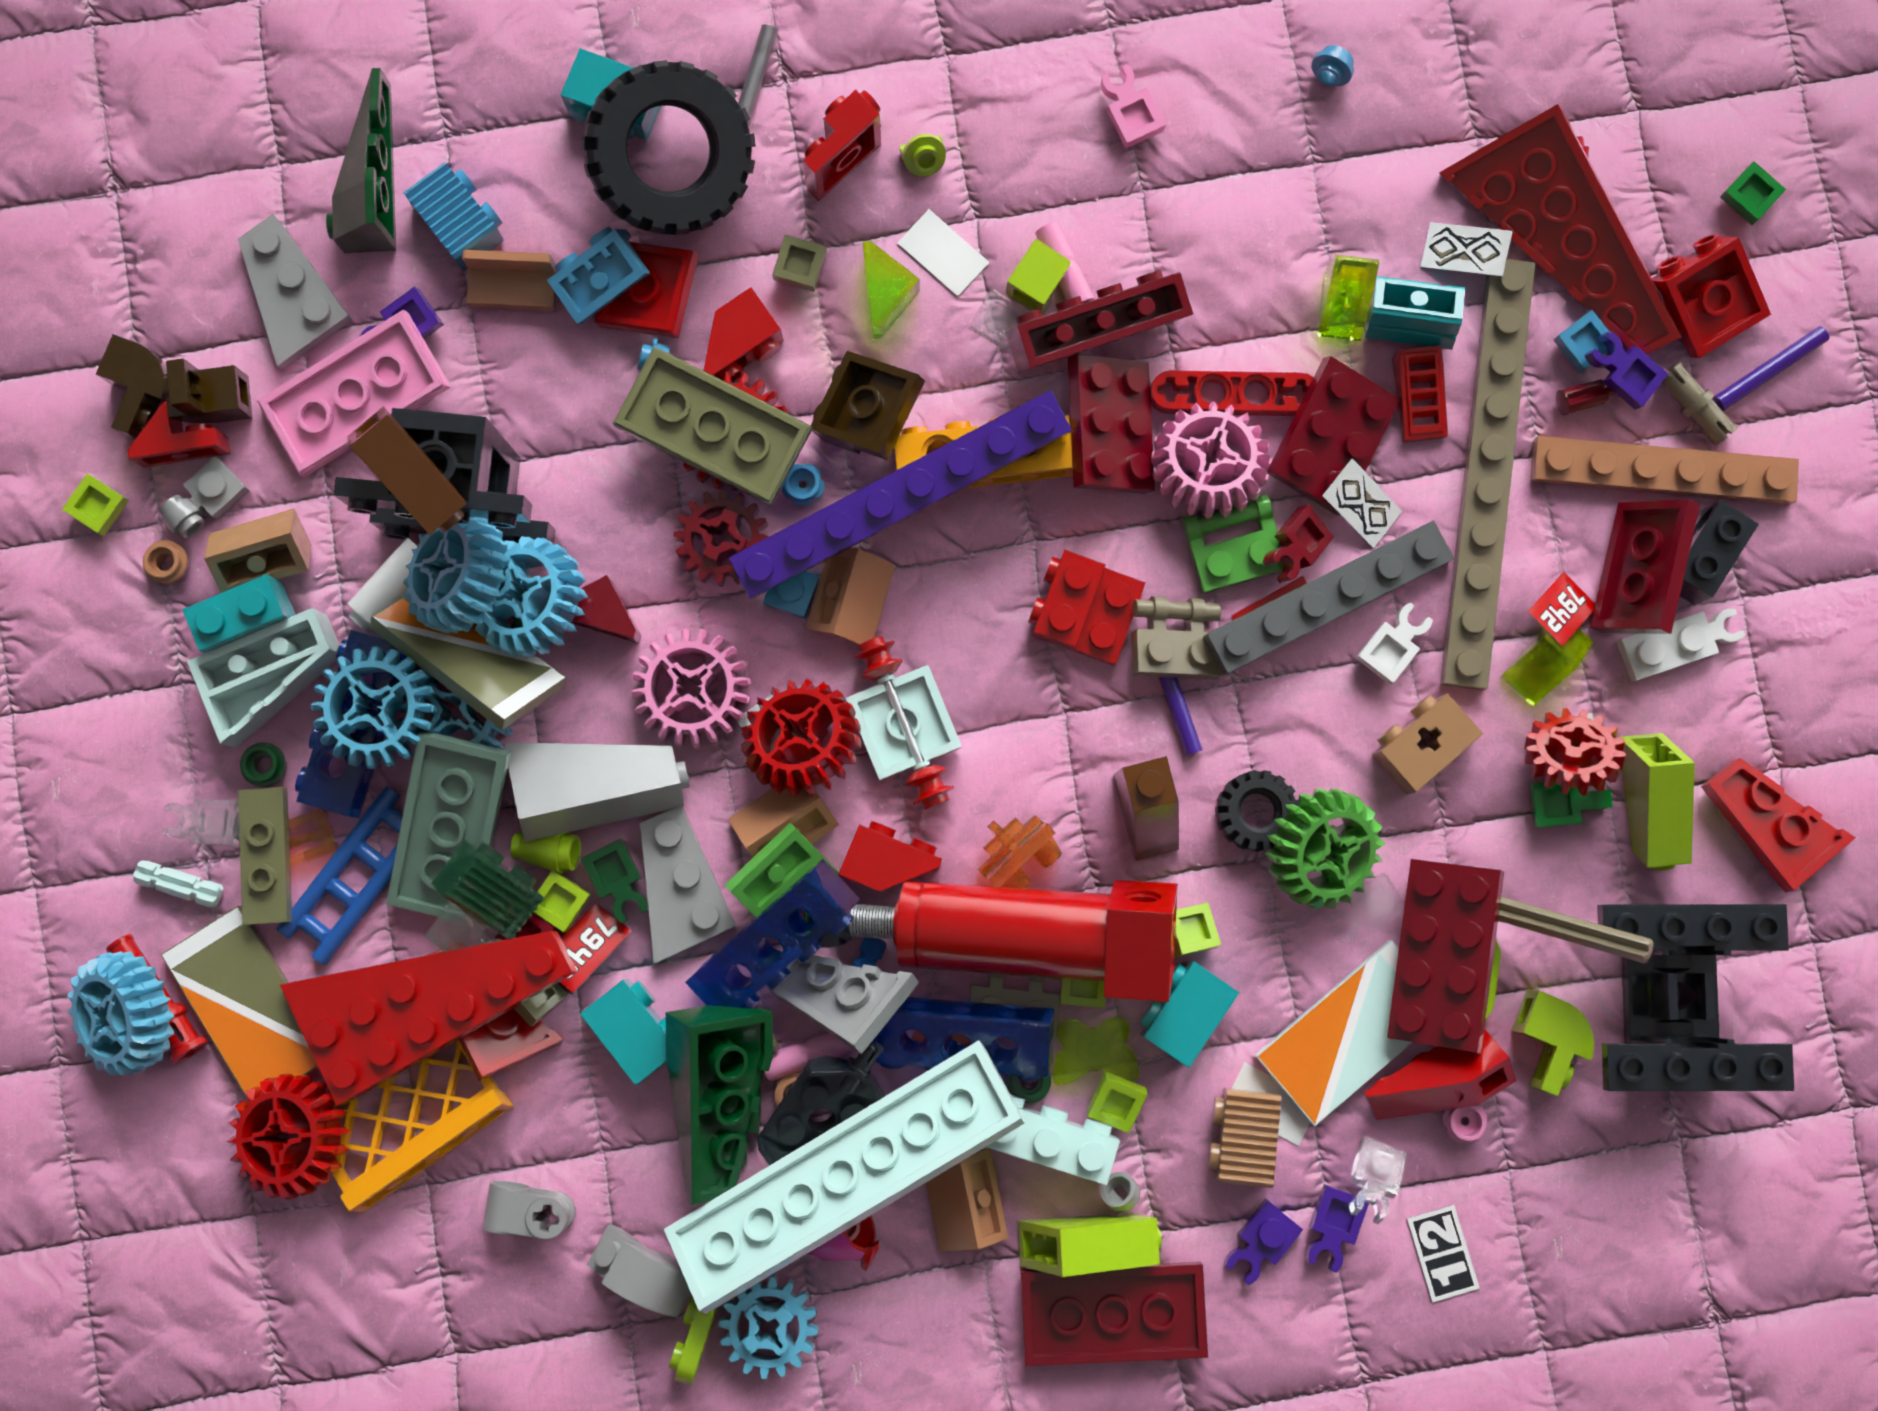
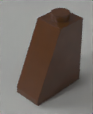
M384 406L347 436L350 448L429 535L437 528L442 533L446 532L464 516V513L460 510L467 504L464 498Z
M1167 756L1122 767L1113 775L1135 861L1179 850V800Z

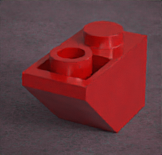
M752 287L717 309L714 313L703 371L722 381L723 375L727 371L734 383L744 373L743 368L756 359L759 362H763L771 358L779 351V344L784 341L781 328Z
M871 820L869 828L859 824L838 875L876 891L883 892L938 869L942 858L935 856L937 847L916 838H912L910 845L893 838L896 830Z

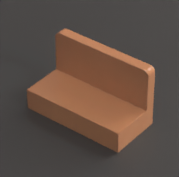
M463 250L462 260L469 269L466 303L470 308L556 311L557 295L547 282L550 277L557 273L555 269L556 263L550 254Z
M850 548L825 561L805 629L819 635L840 637L857 645L874 638L894 572V565L858 548Z
M804 788L801 789L797 798L790 796L786 789L780 795L770 789L729 818L730 824L752 858L790 822L811 844L839 826V823L818 793L815 791L813 797L808 795Z
M981 1149L926 1182L940 1251L979 1250L1009 1239L991 1149Z

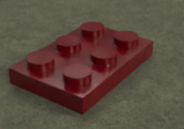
M1080 353L1067 357L1070 423L1072 429L1073 487L1138 494L1155 491L1154 465L1151 462L1153 439L1149 362Z
M1328 356L1323 358L1271 462L1270 468L1267 470V474L1335 515H1341L1323 497V494L1351 459L1366 472L1401 399L1334 357Z
M1690 499L1618 502L1590 625L1591 629L1600 633H1672L1700 504Z

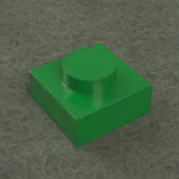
M1753 161L1724 191L1720 198L1749 224L1753 225L1785 192L1786 188Z

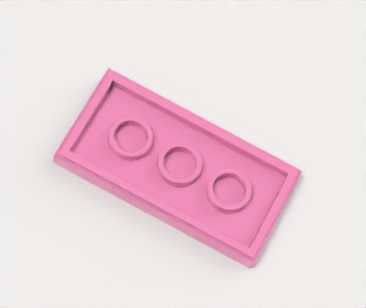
M402 310L256 401L298 475L306 477L350 450L347 436L381 407L384 406L390 414L392 413V408L415 410L450 389L451 386L410 314Z

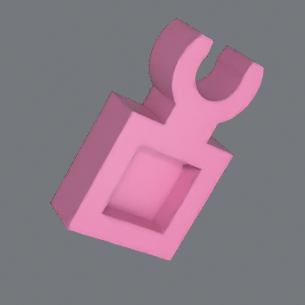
M1126 64L1122 66L1120 72L1125 81L1123 85H1113L1107 74L1102 75L1100 83L1104 95L1109 99L1115 100L1114 103L1108 105L1107 113L1125 149L1163 132L1166 126L1147 87L1135 92L1133 88L1134 73Z

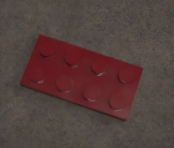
M1417 859L1410 860L1387 1038L1481 1053L1504 871Z
M1202 1262L1160 1263V1265L1060 1277L1033 1269L1020 1270L1025 1366L1208 1358Z

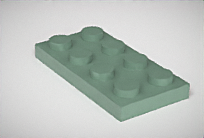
M423 730L418 734L420 742L415 748L386 904L474 925L479 917L511 751Z

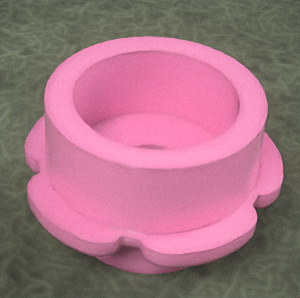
M1479 1105L1445 1110L1442 1121L1444 1126H1447V1135L1453 1141L1473 1143L1478 1141L1485 1133L1487 1114ZM1463 1117L1468 1118L1469 1122L1467 1125L1461 1124Z

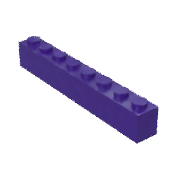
M1049 390L729 557V560L749 598L754 599L1063 438L1072 429L1052 390Z

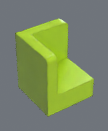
M1035 238L1008 279L1006 295L1031 311L1040 309L1043 316L1051 304L1053 292L1070 268V260Z

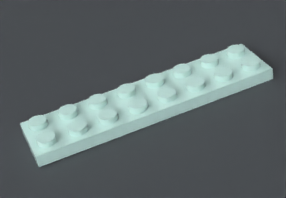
M978 1040L666 1227L664 1231L698 1310L707 1314L1025 1124V1121L984 1045Z

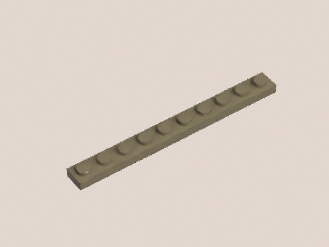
M1506 259L1503 276H1486L1440 685L1481 691L1488 689L1535 262Z

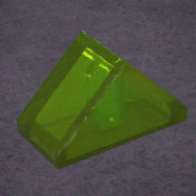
M872 241L863 242L873 339H878L886 334L920 292V278Z
M1334 255L1323 276L1318 336L1361 341L1379 269V259Z
M1578 628L1568 641L1561 646L1543 629L1505 670L1501 677L1534 706L1578 668L1593 641Z

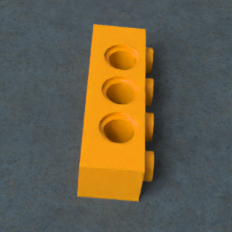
M1065 416L1070 425L1069 416ZM998 417L992 418V419L988 420V422H990V421H992V420H994V419H996V418H998ZM957 421L946 424L945 430L928 431L925 426H913L902 429L901 435H899L894 446L896 469L898 470L927 455L931 450L940 448L980 426L971 427V422ZM1071 432L1063 438L1041 448L1034 455L1026 456L967 488L1072 477Z

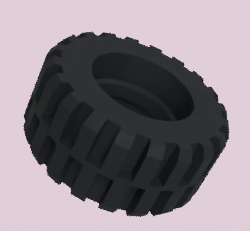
M654 61L624 72L612 80L597 96L596 102L591 111L588 112L584 123L586 128L584 137H582V151H584L585 164L583 165L587 177L590 178L595 188L593 189L600 201H603L610 208V212L619 219L628 222L633 227L648 232L671 235L689 234V232L703 230L714 225V221L729 214L734 209L732 206L738 198L743 197L748 188L745 184L749 174H753L755 160L751 159L752 147H756L754 133L750 134L747 121L750 120L746 108L739 106L735 99L737 94L729 85L724 86L717 80V75L707 69L700 70L695 68L694 64L683 61ZM674 106L689 112L700 122L707 135L709 158L706 168L699 179L685 189L674 192L656 190L641 181L630 165L627 154L629 132L635 121L643 113L654 107Z

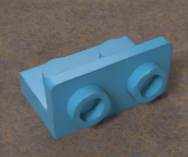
M610 227L601 230L588 241L591 245L588 250L580 256L575 252L562 259L555 265L557 273L547 280L577 324L586 322L650 274L628 240L632 236L627 229H614L612 231Z

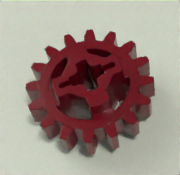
M721 489L719 499L713 500L708 491L703 493L704 504L699 506L696 502L690 500L688 505L692 514L690 516L679 514L677 517L678 521L685 528L673 533L675 540L684 542L683 546L675 550L679 558L690 557L684 567L689 573L699 568V580L706 583L710 576L713 575L718 587H723L725 578L731 576L738 585L741 581L733 565H721L729 557L768 538V535L760 534V531L768 527L766 518H754L760 510L759 506L753 503L745 508L746 498L742 493H739L734 501L729 500L727 490ZM722 511L720 516L709 520L704 518L710 513ZM742 517L750 526L751 541L739 533ZM725 529H727L735 543L723 541L717 547L713 536L709 533L722 535ZM694 535L698 536L705 543L706 547L702 553V559L695 551Z

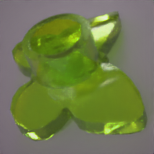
M1119 1017L1108 1018L1101 1022L1097 1028L1091 1029L1079 1020L1069 1019L1061 1022L1057 1028V1038L1064 1046V1049L1058 1052L1055 1058L1053 1068L1054 1084L1066 1085L1074 1082L1091 1069L1095 1072L1102 1069L1129 1081H1136L1139 1078L1136 1057L1131 1048L1124 1045L1130 1032L1129 1024Z

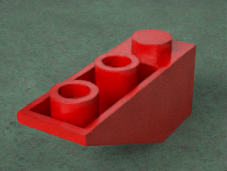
M1484 1028L1481 1053L1436 1046L1428 1052L1416 1055L1408 1065L1394 1074L1377 1080L1372 1088L1364 1092V1095L1375 1119L1382 1120L1477 1106L1517 1080L1509 1056Z

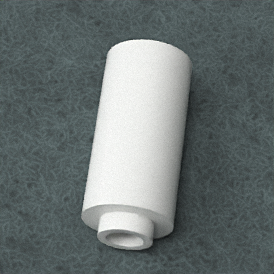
M408 537L347 603L353 609L348 616L367 633L372 631L370 628L371 617L402 599L409 589L403 584V581L409 575V569L405 566L411 563L414 554L411 549H416L418 546Z

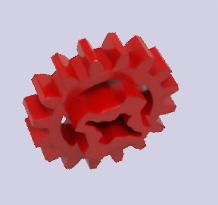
M1563 708L1562 716L1558 718L1551 712H1547L1544 723L1535 720L1532 724L1531 733L1526 735L1524 762L1525 764L1532 765L1531 775L1533 778L1543 775L1546 777L1544 785L1546 788H1550L1556 783L1562 785V794L1567 795L1571 787L1577 788L1582 796L1587 795L1588 786H1593L1599 792L1604 791L1606 781L1613 783L1617 781L1619 770L1623 769L1626 753L1623 752L1625 739L1616 738L1617 726L1605 728L1603 726L1604 716L1599 715L1593 720L1589 719L1585 709H1582L1578 716H1572L1568 708Z

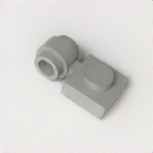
M214 456L183 484L192 495L190 499H183L180 495H175L160 508V513L163 516L162 522L174 535H182L183 538L192 537L205 523L201 518L204 511L207 510L212 517L218 520L250 490L221 459Z

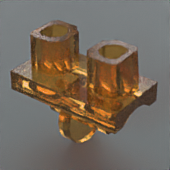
M1036 815L1024 825L1014 817L1004 828L993 820L987 828L995 837L983 847L991 857L977 870L995 887L1027 889L1032 880L1020 867L1031 856L1043 868L1051 866L1062 855L1059 846L1052 837L1056 832L1048 823L1043 822Z

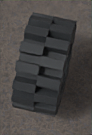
M1253 770L1241 774L1230 780L1217 798L1219 800L1218 806L1215 807V815H1218L1219 819L1217 825L1226 834L1224 837L1229 842L1235 843L1236 847L1242 850L1247 849L1259 852L1272 849L1275 844L1270 842L1267 835L1278 832L1279 826L1274 819H1285L1288 815L1285 804H1294L1296 806L1299 804V799L1295 800L1293 795L1296 791L1292 785L1288 786L1284 782L1285 778L1280 775L1275 776L1271 774V771ZM1251 794H1262L1273 804V819L1264 828L1249 826L1241 816L1242 802Z

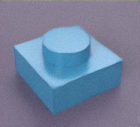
M1591 310L1554 339V342L1581 374L1591 366L1585 359L1587 352L1597 349L1602 355L1605 356L1607 354L1606 346L1598 338L1609 330L1594 311Z
M804 572L767 591L763 604L806 619L820 577Z

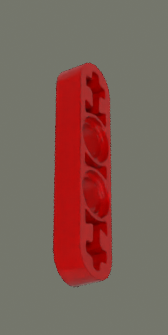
M1169 370L1158 374L1150 386V400L1156 410L1165 414H1176L1180 409L1190 414L1191 408L1195 403L1201 407L1203 412L1208 411L1210 403L1202 398L1200 391L1204 384L1215 382L1221 385L1225 393L1223 401L1216 404L1218 407L1217 411L1225 413V409L1232 404L1234 408L1233 415H1243L1248 412V415L1295 416L1300 404H1297L1295 396H1282L1279 400L1280 405L1274 404L1277 395L1276 383L1281 384L1279 393H1290L1297 384L1302 385V390L1306 393L1313 377L1301 372ZM1167 382L1172 383L1173 390L1187 391L1189 382L1195 383L1192 392L1193 403H1187L1189 394H1177L1173 402H1166L1165 395L1158 394V391L1163 390ZM1250 383L1263 385L1268 393L1267 401L1259 405L1250 403L1245 398V387Z

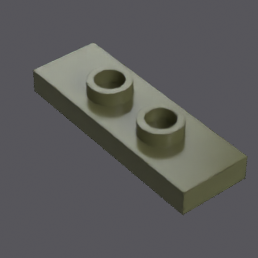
M285 787L238 790L242 925L292 922L288 789Z

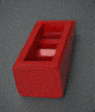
M1441 346L1409 348L1397 351L1392 357L1396 393L1397 397L1401 399L1398 408L1403 443L1447 438L1445 379ZM1427 364L1428 370L1410 371L1409 365ZM1429 381L1430 388L1411 390L1410 383ZM1432 399V406L1412 408V401ZM1434 416L1435 424L1413 426V418Z

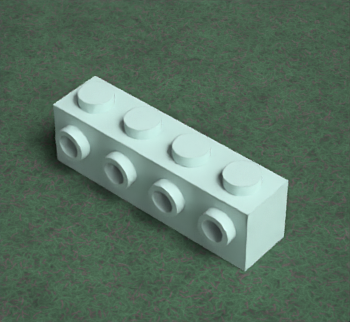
M1010 1094L1025 1124L986 1146L987 1148L1107 1185L1120 1140L1115 1135L1110 1134L1111 1126L1090 1119H1086L1085 1124L1080 1125L1067 1120L1069 1113L1046 1105H1042L1041 1112L1023 1107L1025 1099Z

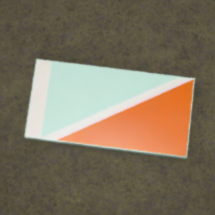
M1388 940L1254 1055L1314 1126L1412 1043L1387 1038L1399 948L1392 940Z

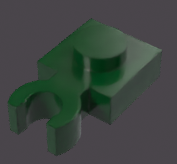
M620 838L580 858L599 898L604 899L613 894L615 898L613 913L620 923L628 921L627 915L624 913V905L629 900L636 901L642 913L649 911L648 901L645 896L635 892L631 885L643 878L623 839Z

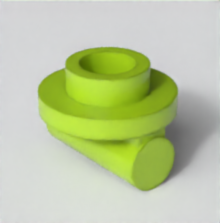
M920 134L913 137L907 144L899 146L903 163L916 176L926 177L933 175L945 163L946 149L941 135Z

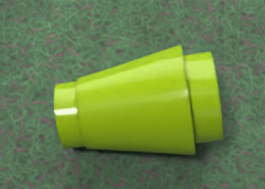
M568 832L525 842L523 833H515L511 841V857L563 874L566 870H575L579 863L581 854L580 837Z

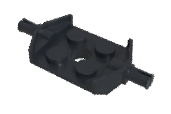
M872 1041L862 1054L859 1053L856 1058L850 1056L848 1060L828 1055L808 1060L757 1137L758 1151L769 1166L885 1097L883 1090L870 1070L884 1051L880 1043ZM827 1108L833 1112L825 1121L816 1122L809 1118L814 1110Z

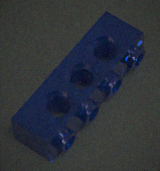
M350 630L348 639H343L338 647L336 660L343 656L353 664V650L358 648L365 652L367 658L373 646L380 647L384 657L390 649L400 651L385 639ZM400 652L401 662L402 660L407 658V656L404 655L402 652ZM372 673L373 682L371 686L374 690H379L386 685L393 687L400 682L390 673ZM350 690L347 691L342 704L343 720V715L353 705V695ZM369 697L371 701L368 707L372 709H367V714L380 719L378 715L382 709L378 707L382 706V702ZM369 726L364 730L357 729L354 733L350 734L361 744H376L383 742L385 739V735L377 731L374 726ZM313 728L309 739V749H312V753L307 767L303 766L295 783V791L299 792L296 802L359 819L374 770L367 768L365 758L358 767L349 765L348 754L344 757L346 761L344 772L339 777L333 778L329 773V763L335 757L332 753L336 743L329 746L323 745L320 739L329 729L319 730Z
M822 859L704 962L685 983L705 1005L752 1008L760 1000L756 993L763 986L766 985L770 990H773L791 973L787 968L791 962L797 958L803 964L822 947V944L818 941L820 937L827 931L836 936L854 919L849 912L860 899L828 863ZM799 910H804L811 914L815 924L805 922L800 917ZM768 937L776 939L781 944L783 951L774 949L769 944ZM737 964L746 967L751 973V977L744 976L739 971Z
M907 997L873 1040V1042L877 1041L884 1048L883 1053L880 1054L875 1063H879L882 1067L889 1069H898L906 1065L921 1066L928 1071L979 1040L984 1045L998 1073L1014 1074L1016 1078L1021 1080H1036L1040 1077H1048L1053 1060L1055 1009ZM917 1030L925 1036L926 1040L922 1042L914 1041L907 1035L906 1031ZM963 1034L969 1038L971 1044L959 1045L953 1041L951 1035ZM1001 1037L1009 1038L1017 1047L1013 1049L1002 1048L997 1044L996 1039Z

